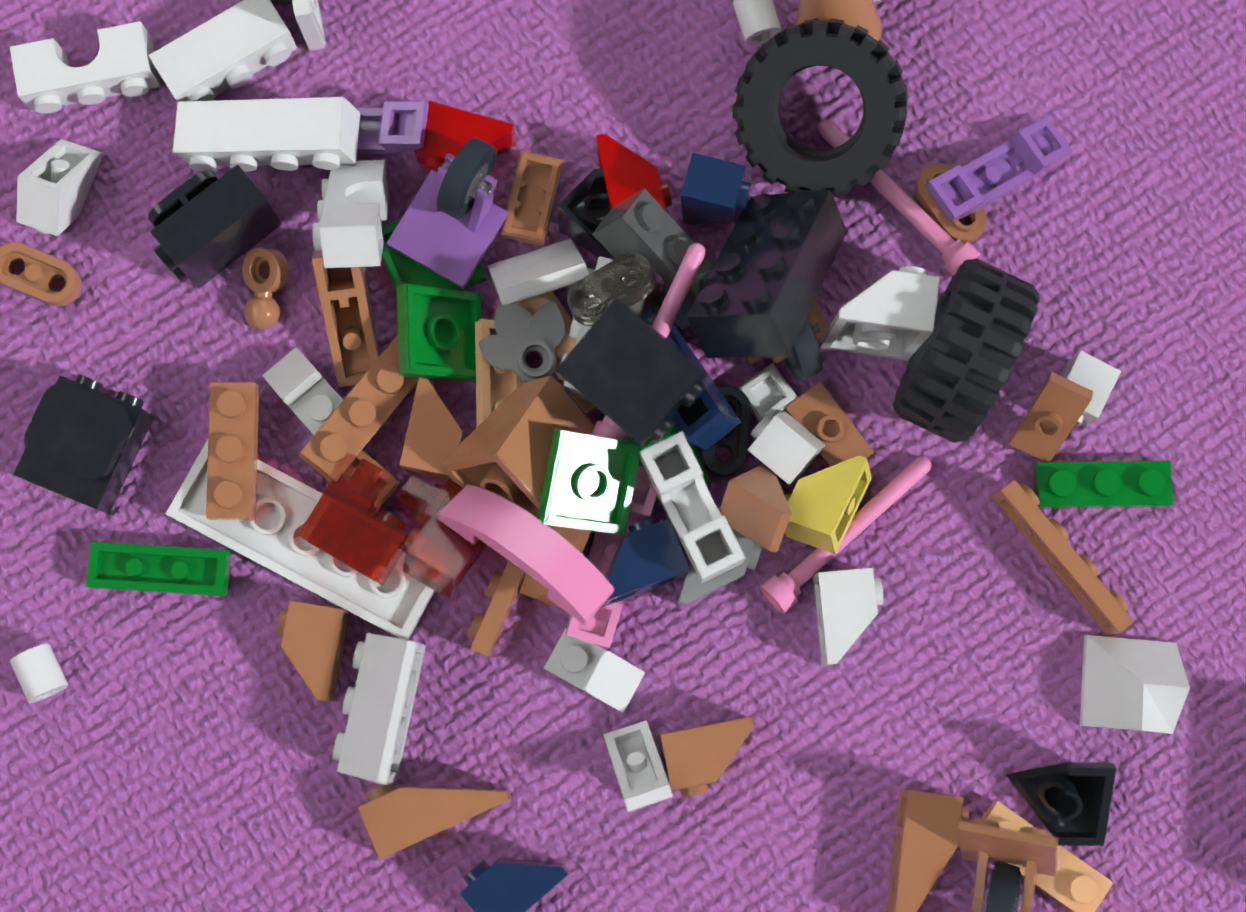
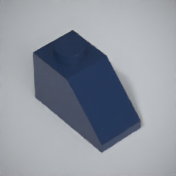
M692 153L680 195L683 223L694 225L734 222L737 208L745 210L750 196L752 183L745 182L746 166Z
M652 517L636 522L628 527L630 533L626 534L619 543L605 575V578L614 587V592L600 608L677 581L690 570L670 519L655 523Z
M498 858L489 866L483 859L463 877L468 885L460 892V895L474 912H526L569 874V869L564 863Z

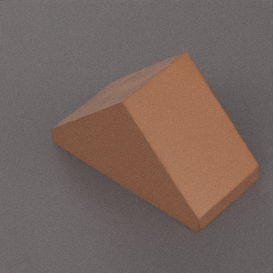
M765 464L729 480L719 510L720 514L725 516L730 528L766 550L778 552L791 516V511L776 474Z

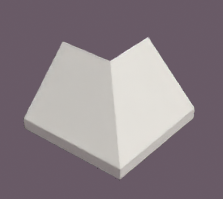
M1084 635L1080 726L1173 734L1190 689L1177 643Z

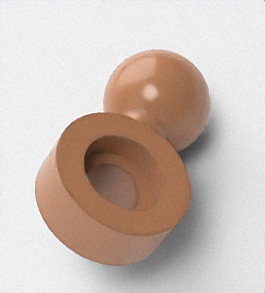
M274 248L252 249L245 256L242 265L244 281L254 291V296L245 304L244 317L250 326L259 330L269 329L277 323L280 309L277 302L272 298V293L279 291L285 285L289 273L285 256Z

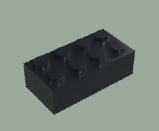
M801 190L795 193L772 195L763 193L749 197L746 209L739 216L686 317L707 358L789 356L847 233L830 190Z

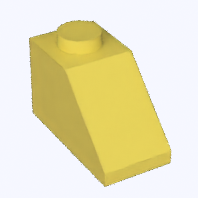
M856 456L799 479L793 492L785 495L791 511V516L785 530L786 537L836 555L872 479L868 459Z

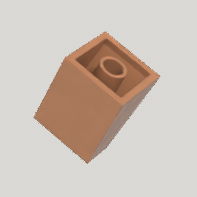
M552 376L524 382L515 389L443 460L440 467L461 490L467 484L480 487L509 500L537 518L554 429L591 435L595 427L592 420L582 413L560 383L556 382Z

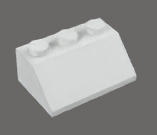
M905 266L900 267L899 271L892 270L838 311L825 333L826 340L821 343V348L908 361L933 332L940 277L927 275V271L919 267Z
M367 633L365 642L358 641L353 658V668L359 669L355 687H348L343 703V714L349 715L345 733L339 732L337 734L333 748L332 759L339 761L337 772L385 785L397 781L426 645Z

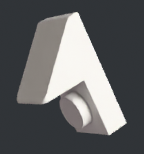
M297 347L262 375L313 435L316 434L343 401Z
M565 628L543 669L624 713L645 672L591 642L567 636V629Z
M647 720L603 734L628 812L673 797Z

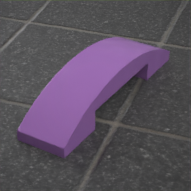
M384 101V108L355 107L360 112L357 155L394 154L423 148L429 104L426 101Z
M1048 116L1019 131L1006 143L962 167L960 164L930 180L925 186L950 222L956 221L982 209L1020 187L1067 156L1072 149Z

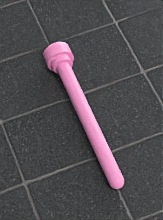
M824 119L818 124L819 134L834 148L850 139L829 119ZM882 169L874 174V178L869 182L943 254L940 258L946 263L944 268L952 276L956 274L957 269L965 260L978 259L981 256V253L970 242L964 244L960 239L955 241Z
M699 243L689 246L652 325L655 330L666 338L705 257L706 250ZM606 415L603 421H597L591 434L629 441L631 437Z
M922 456L914 460L855 513L836 555L930 471L931 461L927 457ZM816 548L790 573L786 574L783 572L778 577L773 575L760 586V590L779 612L785 614L798 602L796 597L801 593L800 587L836 555Z

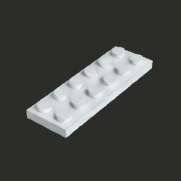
M208 440L206 441L168 508L166 515L394 636L409 640L450 564L448 559L258 459L256 520H209L206 518Z

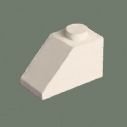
M60 139L18 175L16 222L35 228V230L44 234L59 236L79 217L100 165L102 152Z
M873 568L818 572L813 575L822 666L837 664L878 614L877 605H883L882 582L880 578H874Z

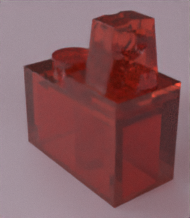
M363 458L351 478L342 474L337 482L331 480L297 536L383 586L411 541V538L402 532L406 524L383 510L378 517L374 515L377 510L374 504L379 495L371 490L382 473V469Z
M411 475L400 491L399 501L414 511L413 517L421 523V528H414L402 547V551L406 553L402 571L447 599H450L487 544L479 539L473 545L438 520V514L464 487L450 479L447 480L444 486L437 483L432 486Z

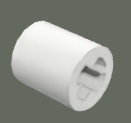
M773 0L733 1L746 45L764 44L782 30Z
M48 643L28 649L10 660V664L28 703L41 701L68 687L65 676Z

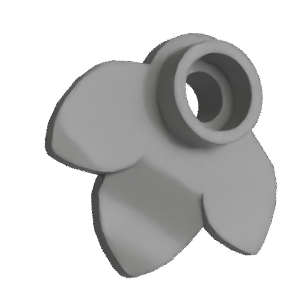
M500 301L494 318L497 335L485 337L478 343L483 357L490 365L497 369L514 370L518 377L527 382L550 376L557 362L554 349L560 344L565 335V325L560 309L554 301H549L532 316L529 311L516 303L505 306ZM528 353H537L541 357L539 368H530L526 364L525 358Z

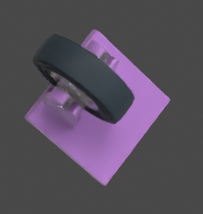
M474 137L466 142L456 156L450 153L447 154L442 167L439 166L437 172L434 170L430 171L386 243L387 246L464 289L509 215L508 211L493 204V194L497 179L493 178L491 173L496 161V149L489 143Z

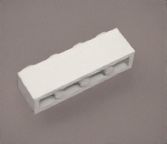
M344 97L178 102L173 153L187 162L189 168L200 172L204 170L214 172L216 167L230 166L233 168L237 164L243 171H255L257 166L269 165L285 171L297 170L298 165H313L320 169L335 170L340 168V164H356L360 112Z

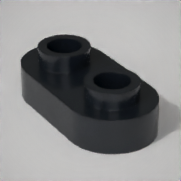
M722 386L718 389L729 405L734 408V412L741 423L709 449L701 448V457L705 468L713 475L720 477L731 476L738 472L747 456L750 403L745 393L733 386ZM720 447L727 448L731 453V459L727 462L718 461L715 457V450Z

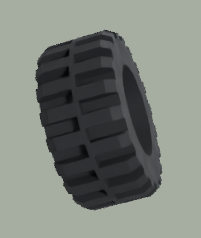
M817 18L805 20L803 23L795 26L791 25L778 32L763 44L745 65L746 69L743 75L738 79L735 89L737 98L733 104L732 119H737L738 129L735 131L738 144L745 145L748 152L745 158L753 168L758 165L765 172L762 178L771 185L775 181L785 185L784 192L830 190L835 192L836 196L850 193L852 187L858 184L864 186L874 178V174L878 170L884 169L900 143L908 112L907 85H904L902 78L903 71L898 61H894L889 54V48L881 39L879 41L868 34L869 30L859 25L854 27L845 24V20L833 18L830 21H819ZM829 66L844 72L855 82L862 96L863 117L859 128L848 141L832 149H815L801 144L787 132L780 119L779 100L784 86L792 76L809 67Z
M979 259L965 260L959 266L956 274L953 275L946 290L939 299L935 311L933 332L911 356L893 402V409L897 415L953 443L969 440V437L974 435L978 426L986 418L991 406L997 400L1030 332L1040 299L1034 285Z

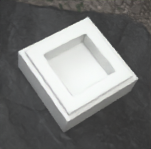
M773 363L738 387L747 396L750 403V411L758 422L767 414L773 418L775 415L782 413L787 405L798 398Z

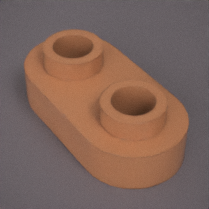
M942 163L927 166L922 170L915 182L914 191L917 200L927 214L955 241L960 239L964 244L974 242L986 227L987 218L984 209L982 208L969 215L972 221L971 225H963L959 220L950 222L925 185L930 180L952 169V167Z
M18 242L7 243L0 247V282L6 287L57 307L68 305L78 297L81 291V278L79 273L67 262ZM24 262V271L14 275L13 269L15 265ZM59 279H65L64 288L60 291H54V283Z

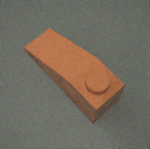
M314 249L311 259L338 387L356 385L380 356L365 267L325 268L322 250L315 251Z
M392 783L365 793L369 802L357 808L380 860L507 802L512 797L508 789L405 785L395 790Z
M900 788L886 912H917L959 845L957 831L959 821H969V811L967 807H963V797Z

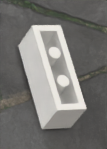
M243 0L148 56L177 102L214 101L215 96L230 87L238 88L248 83L254 73L266 66L281 64L297 47L290 31L270 0Z

